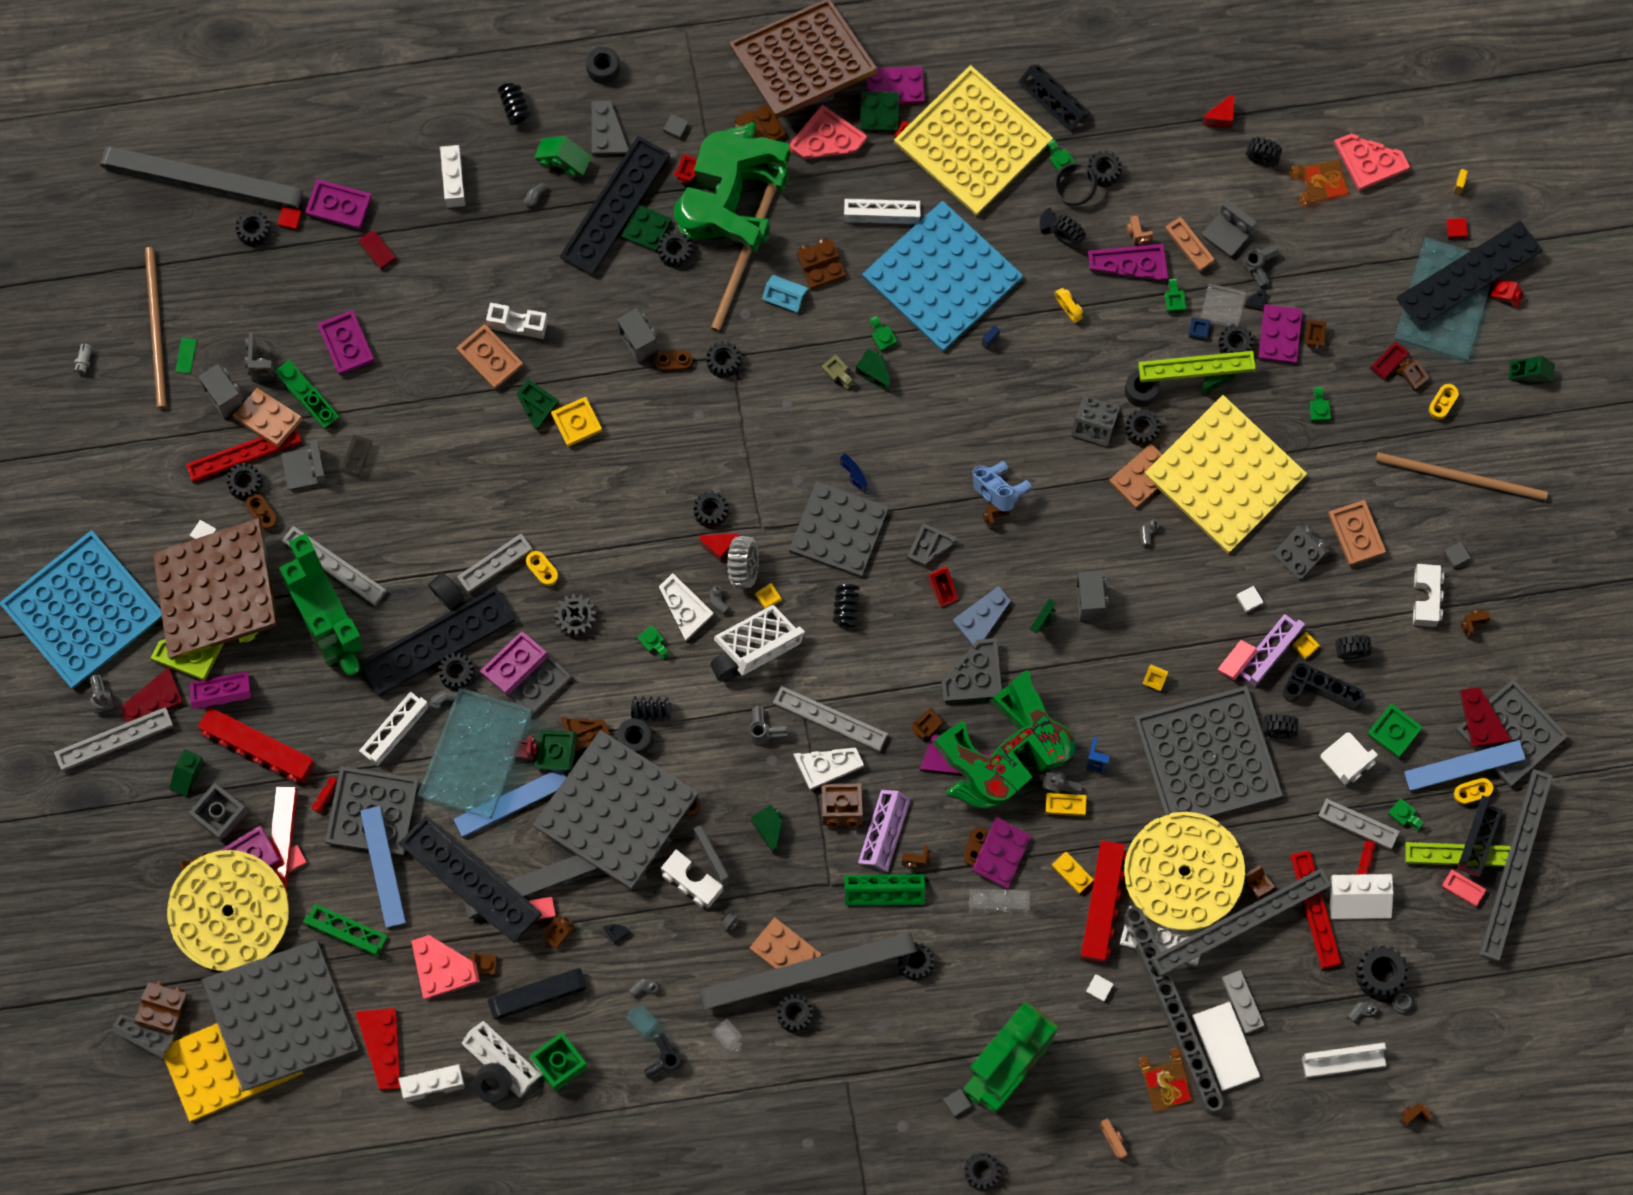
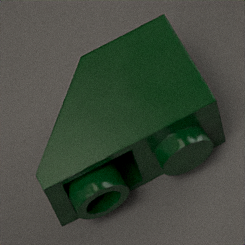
M1543 356L1510 361L1508 379L1537 385L1553 382L1555 364Z

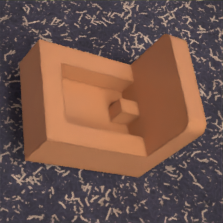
M1138 215L1131 216L1129 224H1127L1128 235L1132 236L1133 245H1146L1152 242L1153 231L1142 232Z

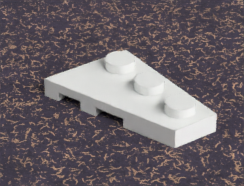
M673 573L659 586L687 642L714 613Z
M856 748L794 754V758L809 790H813L822 786V784L829 783L864 767Z

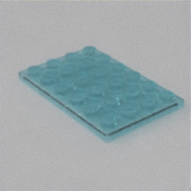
M1425 237L1409 289L1470 252V250ZM1490 285L1419 329L1403 309L1394 341L1467 362Z
M459 688L418 792V797L492 819L532 716V708Z

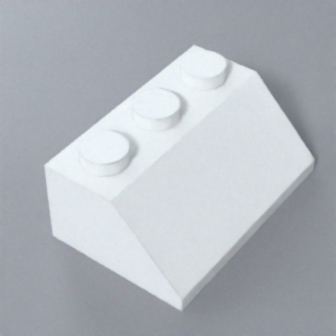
M1392 874L1331 876L1329 880L1331 883L1329 887L1331 920L1391 919L1393 903Z

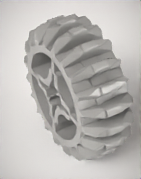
M735 537L730 544L727 572L733 587L751 588L755 584L760 559L758 557V546L753 537Z

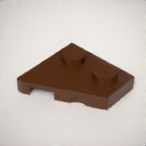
M561 717L565 731L578 733L575 753L586 750L600 730L610 736L604 720Z

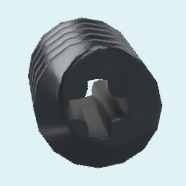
M506 83L498 88V93L500 94L504 111L507 113L506 116L509 124L517 125L530 116V111H526L528 105L525 104L526 99L522 98L524 93L520 91L522 89L521 85Z
M843 584L836 587L835 592L837 594L835 595V609L833 610L835 616L832 619L835 624L848 628L856 627V623L851 622V620L857 619V616L852 613L858 612V609L853 607V605L859 604V601L854 600V598L859 597V594L854 592L860 590L859 586Z
M634 696L631 703V719H633L634 715L636 719H641L643 715L644 720L648 721L651 715L653 721H656L657 716H659L660 721H664L665 716H667L668 721H671V702H669L668 697H665L664 702H662L660 696H658L656 702H654L652 696H650L648 702H646L644 696L641 697L640 701Z

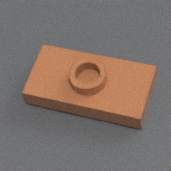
M1108 1118L1101 1121L1100 1128L1116 1158L1121 1161L1127 1156L1121 1144L1123 1139L1118 1131H1114Z

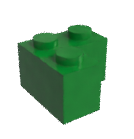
M566 136L543 138L534 159L540 162L539 164L544 168L560 167L567 176L575 177L584 175L591 155Z

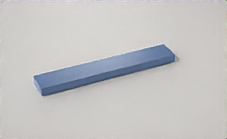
M1520 740L1404 771L1409 791L1520 762L1525 760Z
M563 771L548 773L455 818L454 822L462 838L555 794L566 779Z
M381 807L361 810L385 926L388 928L405 924L406 920Z

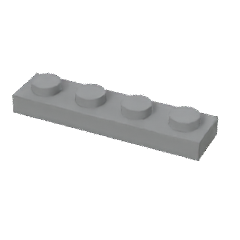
M519 534L458 575L457 579L469 594L532 552V547L524 536Z
M1329 799L1325 800L1318 815L1319 819L1368 841H1373L1388 850L1392 849L1399 833L1394 828Z

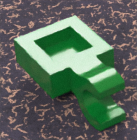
M1054 139L1047 143V149L1052 154L1049 161L1057 172L1066 164L1075 162L1066 148L1060 151Z
M1177 278L1169 279V292L1164 293L1166 313L1185 311L1184 291H1178Z
M877 315L870 318L869 323L875 331L871 334V337L880 352L897 344V339L888 325L882 327Z
M1315 387V390H1313L1314 401L1309 402L1310 421H1330L1329 400L1323 401V387Z
M652 625L637 636V640L649 653L655 650L662 660L669 656L668 650L662 645L665 642L664 638Z
M1401 798L1388 812V816L1402 827L1407 823L1417 832L1424 823L1420 818L1413 816L1416 810Z

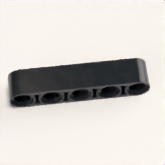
M577 968L493 996L487 1002L493 1019L498 1020L579 993L587 989V985L581 968Z

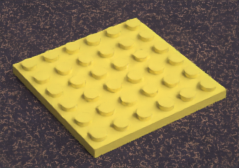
M970 65L894 139V143L977 216L1048 146L1047 143L1053 140V137Z
M1224 395L1144 473V476L1150 479L1161 492L1227 554L1307 475L1299 465Z

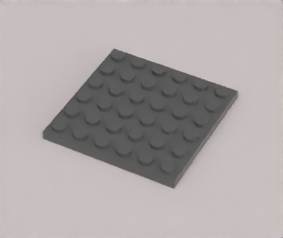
M1247 686L1134 716L1135 725L1164 816L1176 812H1192L1213 817L1283 797Z
M600 730L533 823V827L632 890L693 804L699 792Z
M317 940L202 979V984L242 1092L358 1052L356 1042Z

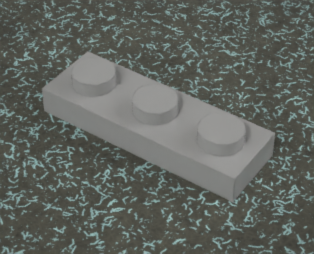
M1241 970L1222 977L1223 984L1244 1033L1247 1034L1264 1027Z

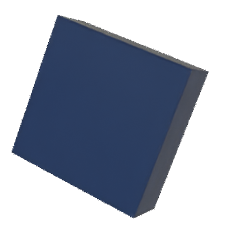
M1192 318L1188 338L1207 341L1211 321Z
M993 326L982 337V346L986 350L999 337L1000 329Z

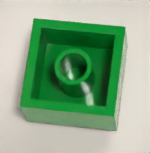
M563 1032L530 1055L531 1063L554 1093L587 1070L586 1062Z

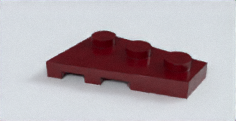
M169 667L120 706L126 723L166 707L167 710L183 704Z
M1481 688L1460 690L1459 693L1471 748L1510 743V737Z

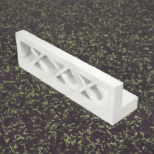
M845 199L844 222L917 224L920 222V201ZM848 205H857L859 208H848ZM870 205H873V206H876L877 208H868V207H869ZM889 206H894L896 209H886V208H888ZM907 207H916V210L906 209V208H907Z
M410 692L359 752L378 767L429 708L427 701L422 697L419 699ZM411 699L414 700L416 704L410 711H406V704ZM404 715V718L397 726H394L393 719L396 716ZM385 730H391L390 734L381 741L380 734ZM371 745H379L371 755L366 752Z
M484 1021L471 1029L461 1043L484 1065L499 1063L505 1066L512 1077L510 1089L519 1098L525 1094L531 1084L541 1077L533 1066ZM482 1029L486 1034H488V1037L483 1036L479 1032V1030ZM494 1044H497L500 1047H502V1050H498L494 1046ZM509 1058H513L517 1061V1064L512 1063ZM523 1071L528 1072L533 1077L529 1079Z
M1385 1043L1304 1054L1302 1062L1305 1078L1385 1067Z

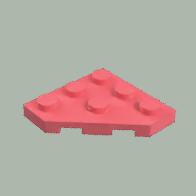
M822 105L793 139L790 146L792 152L802 159L856 153L867 140V136Z
M1352 133L1334 141V145L1358 191L1410 169L1403 152L1400 150L1386 148L1383 144L1358 138L1359 136Z
M428 935L412 941L423 999H430L480 982L476 963L450 946L440 942L437 938Z

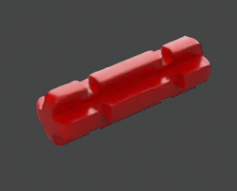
M330 777L326 782L328 785L323 787L316 798L317 802L314 801L311 809L316 813H322L325 808L324 804L327 805L335 792L334 788L336 789L338 779Z
M1366 840L1364 842L1363 848L1365 850H1362L1358 865L1360 868L1357 869L1356 875L1369 874L1367 870L1370 869L1374 855L1372 852L1375 851L1376 843Z

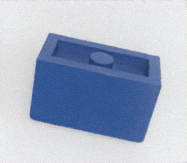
M1094 737L1086 769L1105 774L1110 756L1094 752L1098 738Z

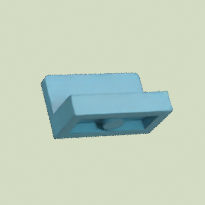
M772 275L766 284L762 299L798 312L803 296L808 288Z

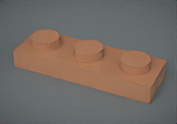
M1181 217L1165 227V231L1198 272L1214 263L1215 259Z

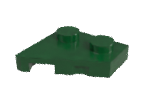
M529 379L517 392V397L535 430L541 427L559 404L557 398Z
M1050 598L1048 599L1030 627L1031 631L1038 633L1044 630L1046 625H1051L1057 611L1055 609V601Z

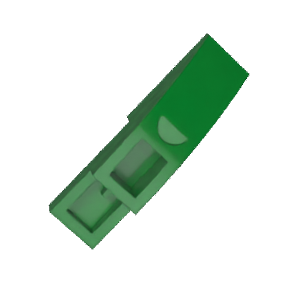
M290 360L274 371L290 394L322 428L325 429L339 417Z

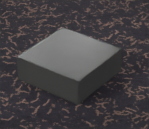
M671 114L663 132L681 139L688 126V121Z
M1462 542L1443 551L1452 568L1469 561L1471 558Z
M961 1089L943 1099L953 1117L971 1107L970 1102Z

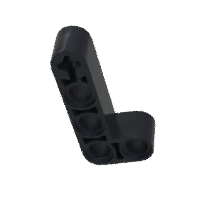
M1304 663L1295 665L1283 690V697L1288 702H1296L1300 698L1303 689H1306L1351 710L1360 708L1365 698L1364 692L1360 688ZM1302 671L1305 677H1298L1296 672ZM1315 679L1321 680V681L1323 682V685H1322V686L1316 685V684L1314 683V680H1315ZM1332 688H1339L1341 690V693L1335 694L1332 691ZM1288 689H1296L1297 694H1290ZM1353 696L1357 697L1356 702L1352 700Z

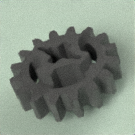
M572 594L571 599L565 596V602L558 601L560 607H555V612L558 614L554 615V620H558L556 626H561L560 630L562 633L567 630L568 636L573 632L578 637L579 632H582L583 635L586 634V628L592 630L590 623H596L595 618H593L596 616V611H592L595 607L594 604L589 605V598L583 600L581 594L579 598ZM585 610L588 611L587 619L583 615L585 613ZM563 612L567 615L565 621L562 619ZM578 613L579 617L574 616V617L572 618V615H571V614L576 615V614Z

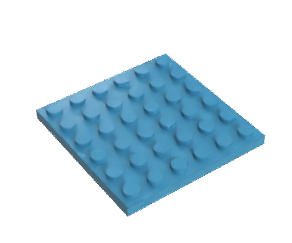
M941 201L862 274V277L942 353L1023 279V275L944 201Z
M92 530L0 602V606L72 690L162 619L159 607Z

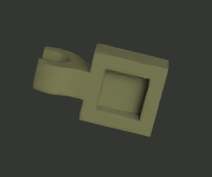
M834 355L821 366V369L833 382L839 379L846 389L853 385V380L846 374L848 367L837 355Z

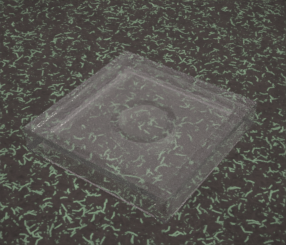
M1209 283L1201 319L1224 326L1229 325V327L1235 323V326H1237L1246 292Z

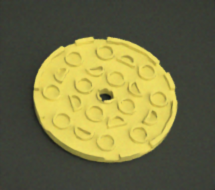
M1176 812L1153 820L1134 838L1125 859V881L1133 903L1136 907L1142 909L1145 917L1172 930H1199L1218 922L1234 907L1244 885V858L1236 839L1218 821L1198 813ZM1186 866L1191 872L1188 876L1183 877L1180 875L1179 869Z
M222 850L199 857L180 873L169 895L167 918L175 942L190 959L209 969L227 971L267 957L280 943L287 927L289 903L281 879L267 863L245 852ZM226 905H231L234 909L233 915L229 917L223 914V908Z

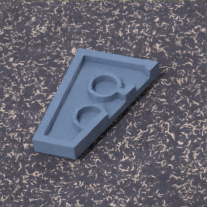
M998 586L954 618L952 622L972 646L977 640L985 639L995 623L1009 606L1011 600Z

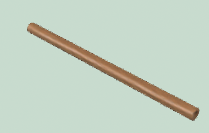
M769 184L755 218L765 219L776 191ZM746 245L742 248L712 323L711 329L713 331L719 332L751 254L750 249Z
M153 247L145 248L156 401L157 409L162 410L167 408L155 250Z
M1377 452L1375 460L1376 462L1538 500L1546 501L1548 496L1547 491Z

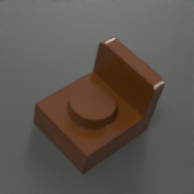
M1405 359L1399 364L1400 367L1395 370L1397 374L1404 376L1412 389L1418 388L1429 379L1418 359Z
M558 916L553 919L541 937L557 949L569 933L575 930V927L566 916Z
M471 951V957L467 958L476 963L478 975L496 976L497 955L476 954V951Z

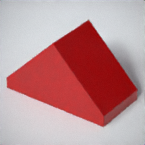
M1231 94L1205 114L1202 124L1208 127L1231 128L1235 96Z
M739 534L700 535V546L718 561L722 562L728 555L732 540L735 537H739Z
M947 566L929 574L928 583L941 607L959 600Z

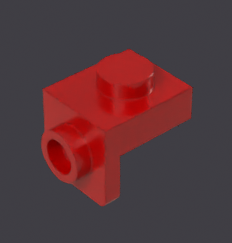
M683 153L678 169L674 172V175L678 177V181L688 184V181L692 182L695 180L696 174L694 169L697 158Z
M1497 280L1491 297L1493 300L1510 302L1513 308H1518L1519 303L1523 300L1524 292L1516 282Z

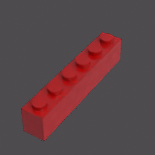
M211 707L207 709L198 725V729L201 732L200 735L205 739L211 740L213 738L223 748L228 749L231 747L235 749V753L245 758L247 755L253 758L252 761L257 765L263 766L265 764L270 767L269 770L278 775L283 773L293 783L297 784L300 782L304 784L315 765L313 758Z
M1101 840L1080 960L1104 964L1105 958L1109 959L1111 947H1108V940L1113 939L1114 928L1111 927L1112 920H1116L1118 909L1114 908L1115 901H1119L1121 889H1117L1118 882H1122L1124 870H1121V864L1125 863L1127 851H1124L1125 844Z

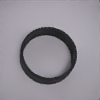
M1077 162L1069 163L1063 166L1056 174L1054 188L1058 197L1070 205H1082L1094 196L1097 189V178L1094 172L1086 165ZM1073 167L1086 168L1092 177L1090 192L1079 201L1065 200L1059 189L1062 175Z

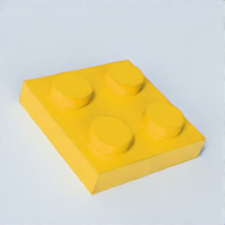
M586 397L551 412L567 447L602 432V428Z

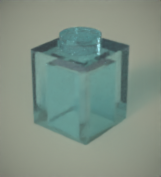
M642 1004L638 1008L636 1006L633 1007L627 1014L629 1016L627 1022L644 1039L659 1026L658 1020Z

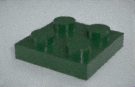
M861 91L860 129L898 131L899 92Z
M637 205L622 234V239L657 253L658 242H660L661 237L664 238L672 218Z
M541 730L534 769L571 772L578 733L574 731Z

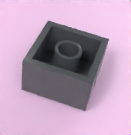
M636 308L617 318V326L620 337L638 364L657 353L658 342L656 338L658 336L655 330L649 328L646 324L648 320L643 312L640 313Z
M217 364L198 376L203 390L224 420L240 408L244 398L237 384L231 381V377L225 368L221 369Z
M1102 570L1078 572L1076 593L1079 621L1102 620L1104 613H1107L1109 601L1108 595H1104L1107 583L1106 577H1102Z
M214 783L190 810L189 815L192 820L222 843L248 812L241 803Z

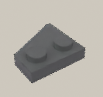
M922 523L907 559L926 566L956 542L957 537Z

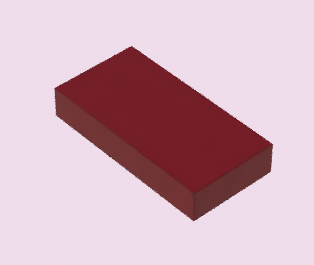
M371 230L358 240V243L380 270L396 260L394 254L374 230Z
M1395 341L1373 363L1370 370L1385 381L1399 364L1409 356L1410 352Z

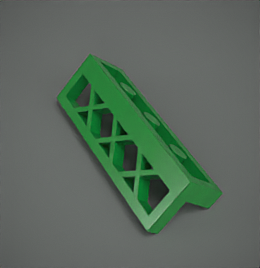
M924 874L844 875L845 905L925 904ZM849 882H858V884H849ZM910 882H920V884H912Z
M317 904L314 905L310 915H306L303 921L306 927L375 958H378L388 938L383 933ZM318 910L326 914V921L322 922L314 918ZM341 920L344 922L345 928L340 930L333 927L331 922ZM359 928L362 930L363 936L358 938L351 935L349 930ZM377 936L381 940L378 946L369 943L367 938Z

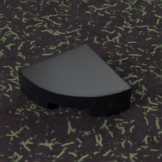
M1051 207L1047 208L1040 217V232L1050 229L1056 220Z
M1258 291L1247 298L1244 307L1263 311L1267 291Z
M609 924L603 927L614 945L631 934V931L622 925Z

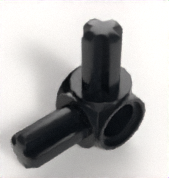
M659 1033L654 1037L661 1055L659 1056L660 1061L644 1069V1073L649 1080L665 1071L668 1074L673 1070H678L682 1065V1057L678 1054L676 1048L671 1047L665 1033ZM675 1055L677 1058L676 1064L669 1066L667 1063L668 1057Z

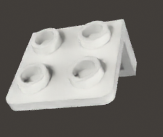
M1345 733L1326 749L1320 757L1346 786L1350 781L1354 783L1361 777L1360 773L1363 770L1367 769L1368 771L1376 764L1375 759L1378 754L1373 749L1367 752L1351 733Z

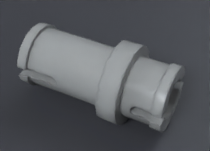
M84 344L80 345L78 358L74 361L75 373L81 375L82 372V375L86 374V370L90 366L89 358L92 346L85 344V347Z

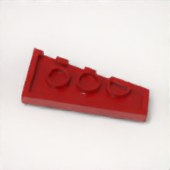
M396 1008L355 1011L380 1091L401 1089L399 1081L400 1068Z

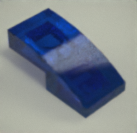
M844 453L840 457V465L851 473L850 483L865 493L867 491V482L862 471Z

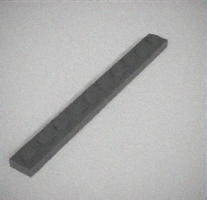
M1535 769L1532 770L1479 956L1496 962L1500 961L1553 775Z
M1322 868L1151 957L1150 960L1161 977L1324 891L1331 886V883Z

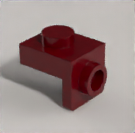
M528 736V739L512 738L509 757L518 760H534L535 754L538 753V742H536L533 736Z

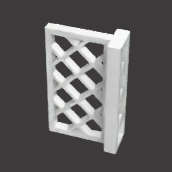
M771 605L716 635L714 640L739 666L738 671L743 676L801 644L805 631L801 627L795 628L774 605ZM772 612L777 617V620L767 619L766 615ZM752 623H763L762 628L753 627ZM765 625H775L776 631L765 629ZM779 626L787 628L789 632H779ZM737 631H748V636L737 634ZM751 632L761 633V639L751 637ZM765 634L775 636V640H765L764 636ZM723 638L734 639L733 644L726 643ZM736 640L747 641V647L736 645ZM750 642L761 644V647L758 649L751 648ZM735 650L746 652V656L740 658L735 653Z

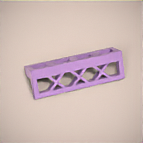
M1284 614L1256 648L1257 653L1246 665V667L1255 666L1256 672L1252 677L1243 671L1239 675L1256 687L1300 634L1305 624L1301 620L1295 622ZM1284 621L1292 626L1287 633H1281V625ZM1279 637L1280 643L1276 647H1270V638ZM1267 651L1268 657L1266 660L1258 662L1257 654Z
M881 790L858 864L873 866L882 872H888L911 798L900 791ZM886 796H891L889 803L885 805ZM884 814V820L879 824V818ZM879 833L878 839L873 842L874 835ZM873 851L871 860H866L868 854Z

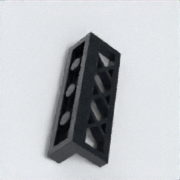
M1039 64L1030 65L1018 81L1027 92L1070 132L1076 128L1082 119H1087L1091 114L1086 107ZM1029 75L1034 78L1035 86L1030 87L1025 82ZM1040 88H1045L1048 91V99H1043L1040 96ZM1054 100H1058L1061 103L1062 111H1056L1053 108ZM1066 113H1072L1076 117L1072 124L1067 121Z
M1483 795L1457 870L1480 877L1503 811L1488 805L1490 798ZM1485 811L1496 814V819L1488 821L1484 815ZM1487 827L1491 834L1482 837L1479 829ZM1481 843L1485 851L1477 853L1473 846ZM1476 859L1479 869L1469 867L1467 863Z

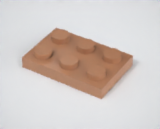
M486 324L481 326L456 348L457 352L494 390L523 366V362Z
M258 388L233 414L234 420L277 448L280 447L302 421L300 415Z
M1152 444L1146 447L1109 480V483L1134 509L1158 490L1155 484L1144 476V473L1162 456Z
M1365 500L1328 512L1329 519L1349 566L1385 555L1386 550Z
M775 917L749 948L774 969L821 956L820 952Z

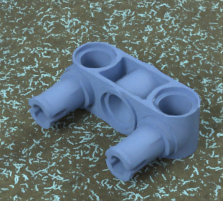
M1004 461L990 468L985 466L974 468L972 471L974 489L1001 511L1013 509L1014 503L1017 502L1019 497L1032 491L1031 484L1027 480L1013 487L1000 477V475L1008 472V467Z

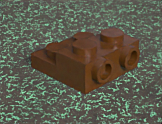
M767 104L753 112L749 110L734 118L735 124L733 127L743 126L751 122L755 123L757 130L754 138L763 137L779 141L786 137L785 131Z
M823 238L817 242V245L810 247L807 244L800 247L799 251H797V259L810 290L846 278L838 251L832 239Z
M822 784L823 826L834 829L839 825H847L849 828H856L858 825H862L861 784Z
M155 981L153 984L148 982L141 998V1005L134 1019V1024L173 1035L187 1003V993H184V990L179 987H173V989L166 988L159 981Z

